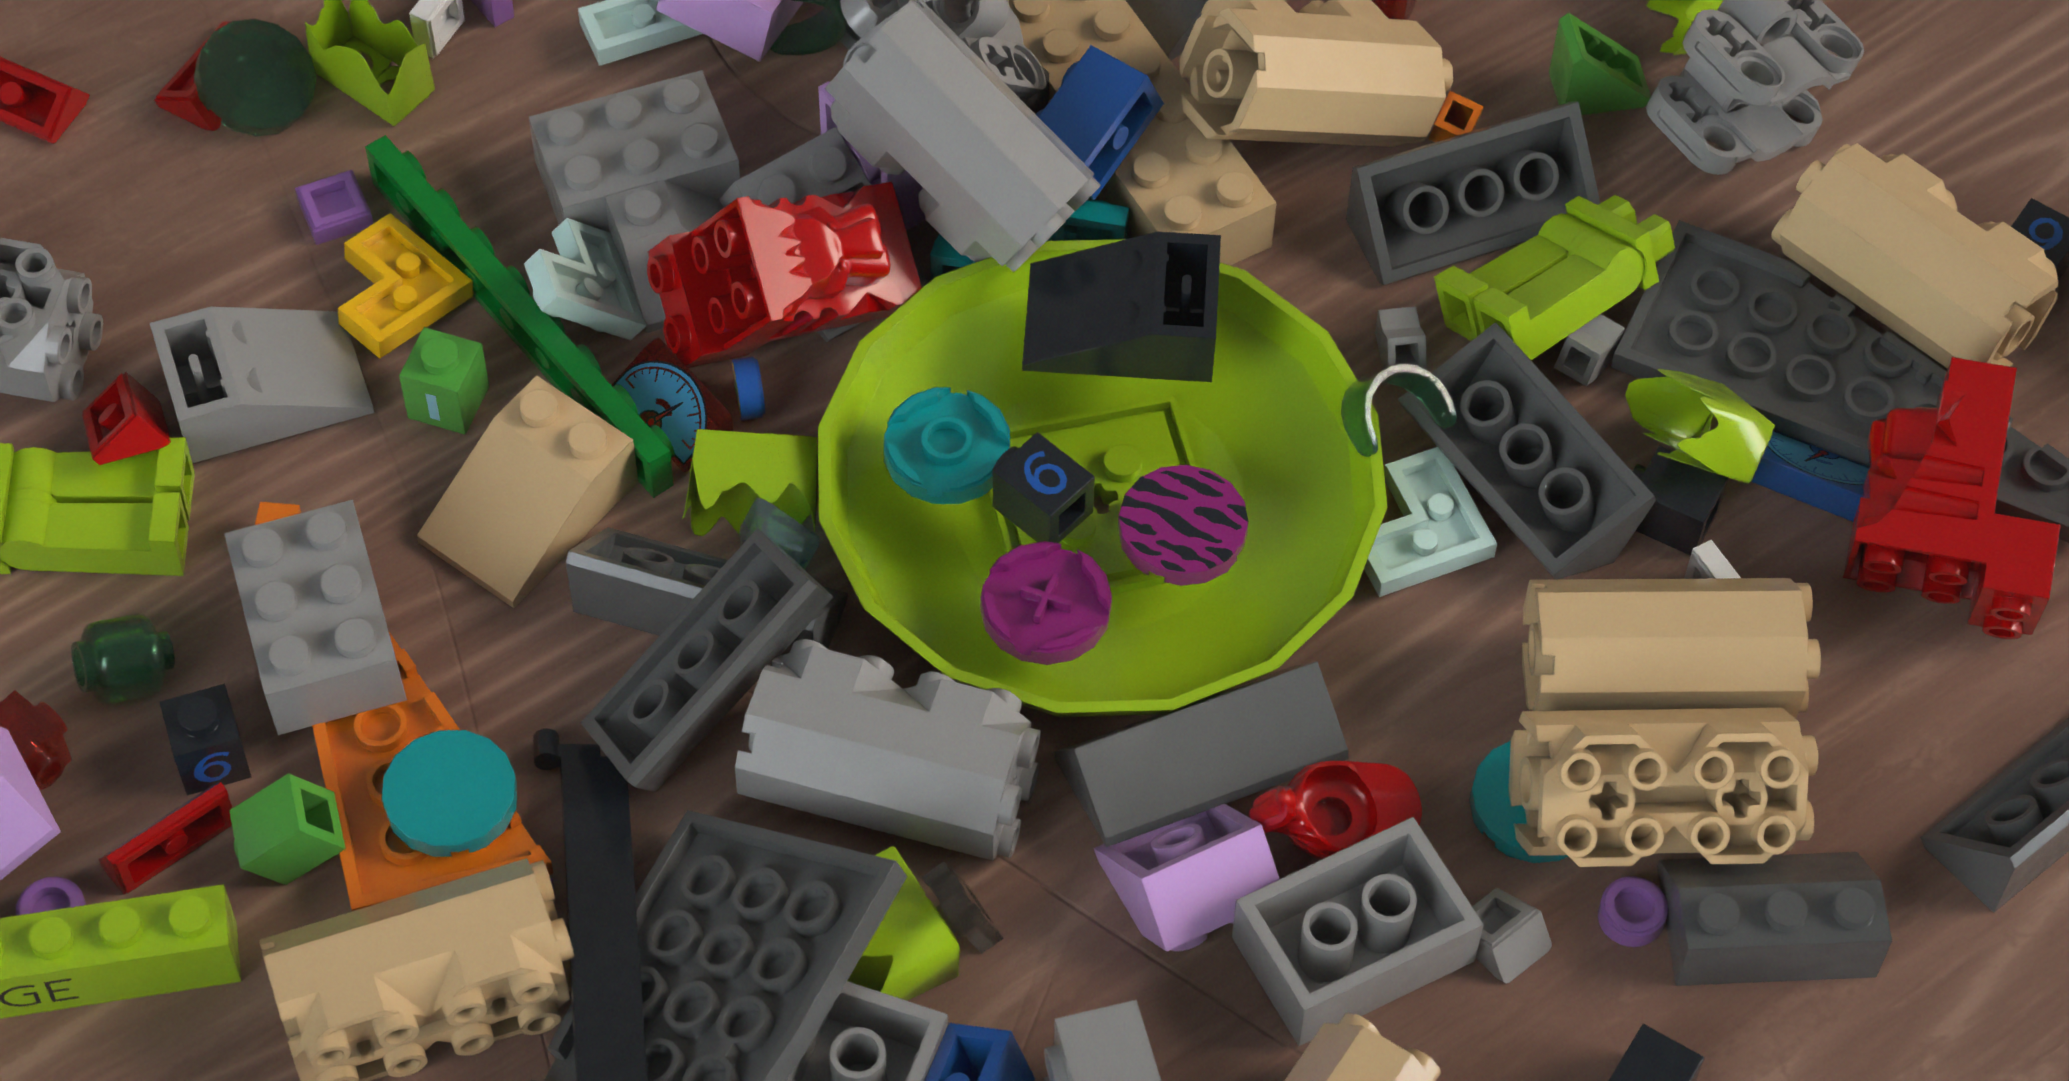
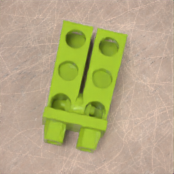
M1613 195L1599 205L1581 196H1577L1565 204L1567 214L1560 213L1552 216L1543 224L1538 235L1473 272L1467 273L1453 265L1434 276L1445 326L1472 341L1496 322L1524 354L1532 360L1629 296L1637 287L1646 290L1658 283L1656 262L1675 250L1671 225L1668 220L1656 214L1637 224L1635 210L1629 201L1617 195Z
M186 437L170 438L171 443L163 448L103 465L97 464L92 459L91 451L56 453L45 448L30 447L14 452L12 443H0V574H11V568L14 567L29 571L184 576L189 531L187 520H190L195 475Z

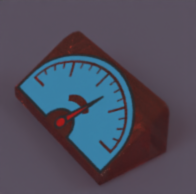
M659 337L647 344L612 384V386L620 384L627 390L637 407L638 415L649 427L657 425L664 431L675 451V456L671 459L684 473L691 469L697 429L733 431L732 416L729 411Z

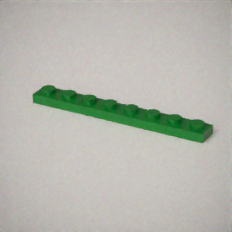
M386 135L365 146L373 185L425 242L473 280V297L556 389L633 439L638 481L648 493L655 498L674 486L671 458L675 456V451L664 431L657 425L649 427L638 415L637 407L627 390L620 384L612 386L604 378L600 365L593 353L584 344L576 347L566 336L565 328L559 317H552L541 311L535 300L530 296L528 285L520 272L512 265L505 268L495 257L494 249L484 232L476 226L470 229L460 218V213L454 200L447 191L442 188L436 191L427 182L424 170L416 157L410 151L401 153Z

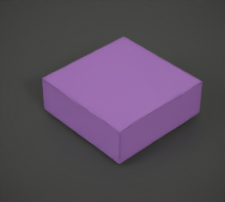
M353 170L295 188L298 203L316 245L364 230L373 224L371 211Z

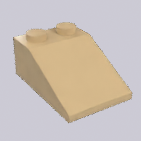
M536 375L493 418L417 534L418 543L509 606L515 608L568 554V551L573 549L638 483L633 439Z

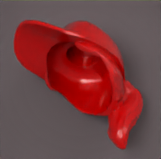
M1324 761L1307 765L1291 779L1287 786L1274 787L1257 797L1253 802V808L1249 810V818L1262 825L1264 834L1268 832L1285 834L1298 849L1321 860L1412 817L1420 826L1422 819L1420 796L1407 773L1389 764L1355 761Z

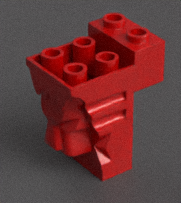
M892 181L863 186L855 192L834 193L823 197L806 195L793 204L788 201L787 197L779 198L770 205L762 204L761 200H753L749 196L737 198L693 231L669 235L647 251L649 256L647 262L648 280L653 291L660 295L666 317L663 325L665 341L669 350L672 353H676L679 367L682 369L747 356L770 341L886 318L922 289Z
M1952 357L1935 408H1895L1888 412L1885 419H1878L1872 422L1867 442L1870 469L1867 472L1863 485V497H1860L1853 521L1843 578L1857 580L1859 587L1873 592H1893L1896 587L1921 591L1923 598L1936 603L1954 604L1958 603L1960 598L1971 600L1967 624L1981 626L1982 632L1986 635L2000 639H2018L2022 634H2033L2050 599L2061 525L1995 514L2017 372L2016 367Z

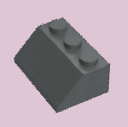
M1857 852L1772 855L1765 863L1710 864L1706 858L1659 860L1657 869L1660 888L1668 903L1666 926L1676 986L1877 977L1892 943L1881 879Z

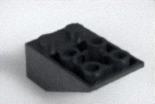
M1157 231L1031 263L1022 371L1212 382L1217 327L1221 235Z

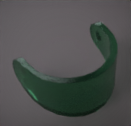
M792 0L814 3L825 8L802 22L786 26L770 49L780 55H807L824 51L837 44L843 38L847 26V21L841 9V0Z
M1412 364L1392 365L1353 382L1346 390L1341 404L1344 428L1357 451L1364 457H1370L1378 451V440L1371 420V403L1373 394L1380 383L1397 385L1411 392L1421 400L1436 424L1441 428L1453 426L1457 419L1454 404L1444 385L1428 370Z

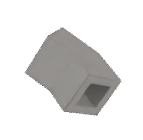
M1405 307L1378 310L1375 335L1381 364L1387 374L1427 372L1426 335L1420 327L1417 308Z
M1600 314L1567 336L1554 368L1588 386L1604 372L1612 361L1614 353L1624 335L1625 327Z

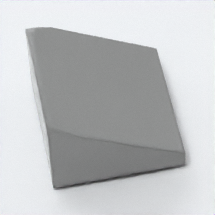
M1495 888L1472 906L1484 924L1476 959L1503 983H1510L1551 949L1552 942L1542 912L1499 888Z

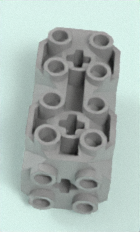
M910 0L868 41L869 44L858 55L855 54L825 88L835 98L831 105V117L837 125L838 132L873 167H879L883 172L895 175L902 174L906 170L923 187L918 197L919 206L925 214L926 220L960 255H966L972 261L978 262L993 257L1002 267L1006 264L1014 273L1101 186L1092 177L1094 173L923 0Z
M0 237V393L55 402L59 399L74 401L78 399L83 387V366L89 350H97L103 334V317L100 314L93 313L91 280L85 277V274L82 272L58 269L48 250L44 249L41 244Z
M808 639L795 641L790 653L775 657L772 660V666L766 665L762 669L744 718L742 732L750 734L748 746L751 753L738 750L735 763L737 794L992 861L997 855L1011 858L1017 844L1021 826V819L1015 818L1020 800L1029 802L1036 786L1039 763L1034 762L1040 740V730L1032 729L1031 721L1019 713L1022 702L1012 692L1000 688L984 690L964 685L938 672L923 673L920 675L916 686L902 689L892 681L894 669L883 659L870 655L855 657L831 651L822 644Z

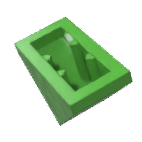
M1569 12L1559 19L1549 69L1558 104L1562 105L1577 101L1579 102L1581 115L1645 107L1651 95L1638 56Z

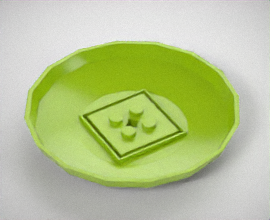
M1126 239L1046 241L1014 273L1006 264L1002 267L993 257H989L936 276L860 340L818 425L819 522L864 610L955 682L984 690L1000 688L1010 691L1021 700L1023 706L1057 717L1166 714L1264 677L1285 663L1353 598L1388 505L1379 417L1365 391L1329 332L1246 270L1220 263L1217 327L1212 382L1022 371L1030 264ZM934 387H951V393H962L964 395H967V390L981 394L1001 410L1010 428V448L1013 446L1020 448L1038 432L1095 476L1094 497H1101L1104 504H1109V512L1098 514L1093 506V513L1059 542L1061 549L1070 550L1077 554L1078 549L1091 556L1104 571L1108 579L1112 594L1108 627L1093 649L1072 661L1043 665L1021 661L1001 650L985 631L980 610V596L983 583H985V580L990 575L991 567L999 557L1018 546L1037 542L993 507V488L984 496L962 504H932L910 496L893 481L884 463V434L893 410L911 395ZM1190 465L1211 470L1234 486L1245 502L1249 524L1245 545L1237 555V561L1228 572L1206 583L1179 586L1165 583L1164 577L1155 575L1150 571L1148 576L1134 567L1121 547L1118 517L1124 495L1140 477L1161 467Z

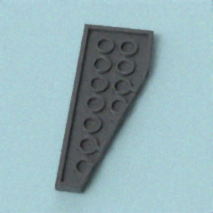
M1681 220L1678 221L1672 233L1675 250L1659 260L1656 266L1659 282L1644 291L1614 353L1611 368L1640 379L1667 377L1657 370L1664 369L1680 371L1722 383L1775 424L1773 430L1869 467L1867 442L1872 422L1878 419H1885L1888 412L1895 408H1935L1947 372L1889 330L1883 335L1854 315L1855 306L1837 294L1830 298L1809 283L1811 275L1795 263ZM2009 417L1995 514L2060 524L2059 539L2069 543V458L2048 443L2042 448L2011 427L2013 418Z

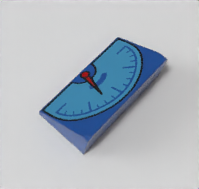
M1773 430L1770 441L1751 482L1853 522L1860 497H1863V485L1870 467Z

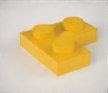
M391 213L344 242L345 260L374 284L338 307V324L379 359L421 332L424 327L427 328L473 297V280Z

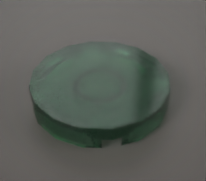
M258 19L232 21L214 31L197 57L194 75L199 99L208 111L212 109L215 115L222 118L220 123L231 130L256 137L279 134L299 120L314 98L317 78L311 55L299 39L278 24Z

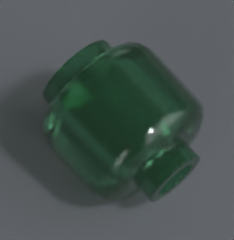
M132 614L91 622L83 629L80 641L73 642L71 647L73 670L80 690L83 693L91 692L97 701L102 704H112L157 694L163 686L165 670L173 669L175 665L173 644L168 632H157L151 620L143 614Z

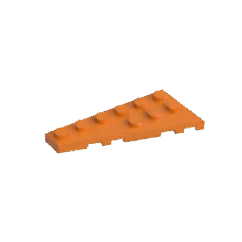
M389 632L407 700L312 725L325 788L335 793L346 848L339 854L351 910H359L526 858L530 864L543 860L548 874L553 875L551 860L539 844L536 845L529 835L517 811H515L506 830L487 847L469 853L468 849L461 852H451L452 857H433L411 849L393 833L382 803L383 777L393 758L417 738L439 730L460 729L435 692L431 693L420 677L415 663L406 650L400 648Z

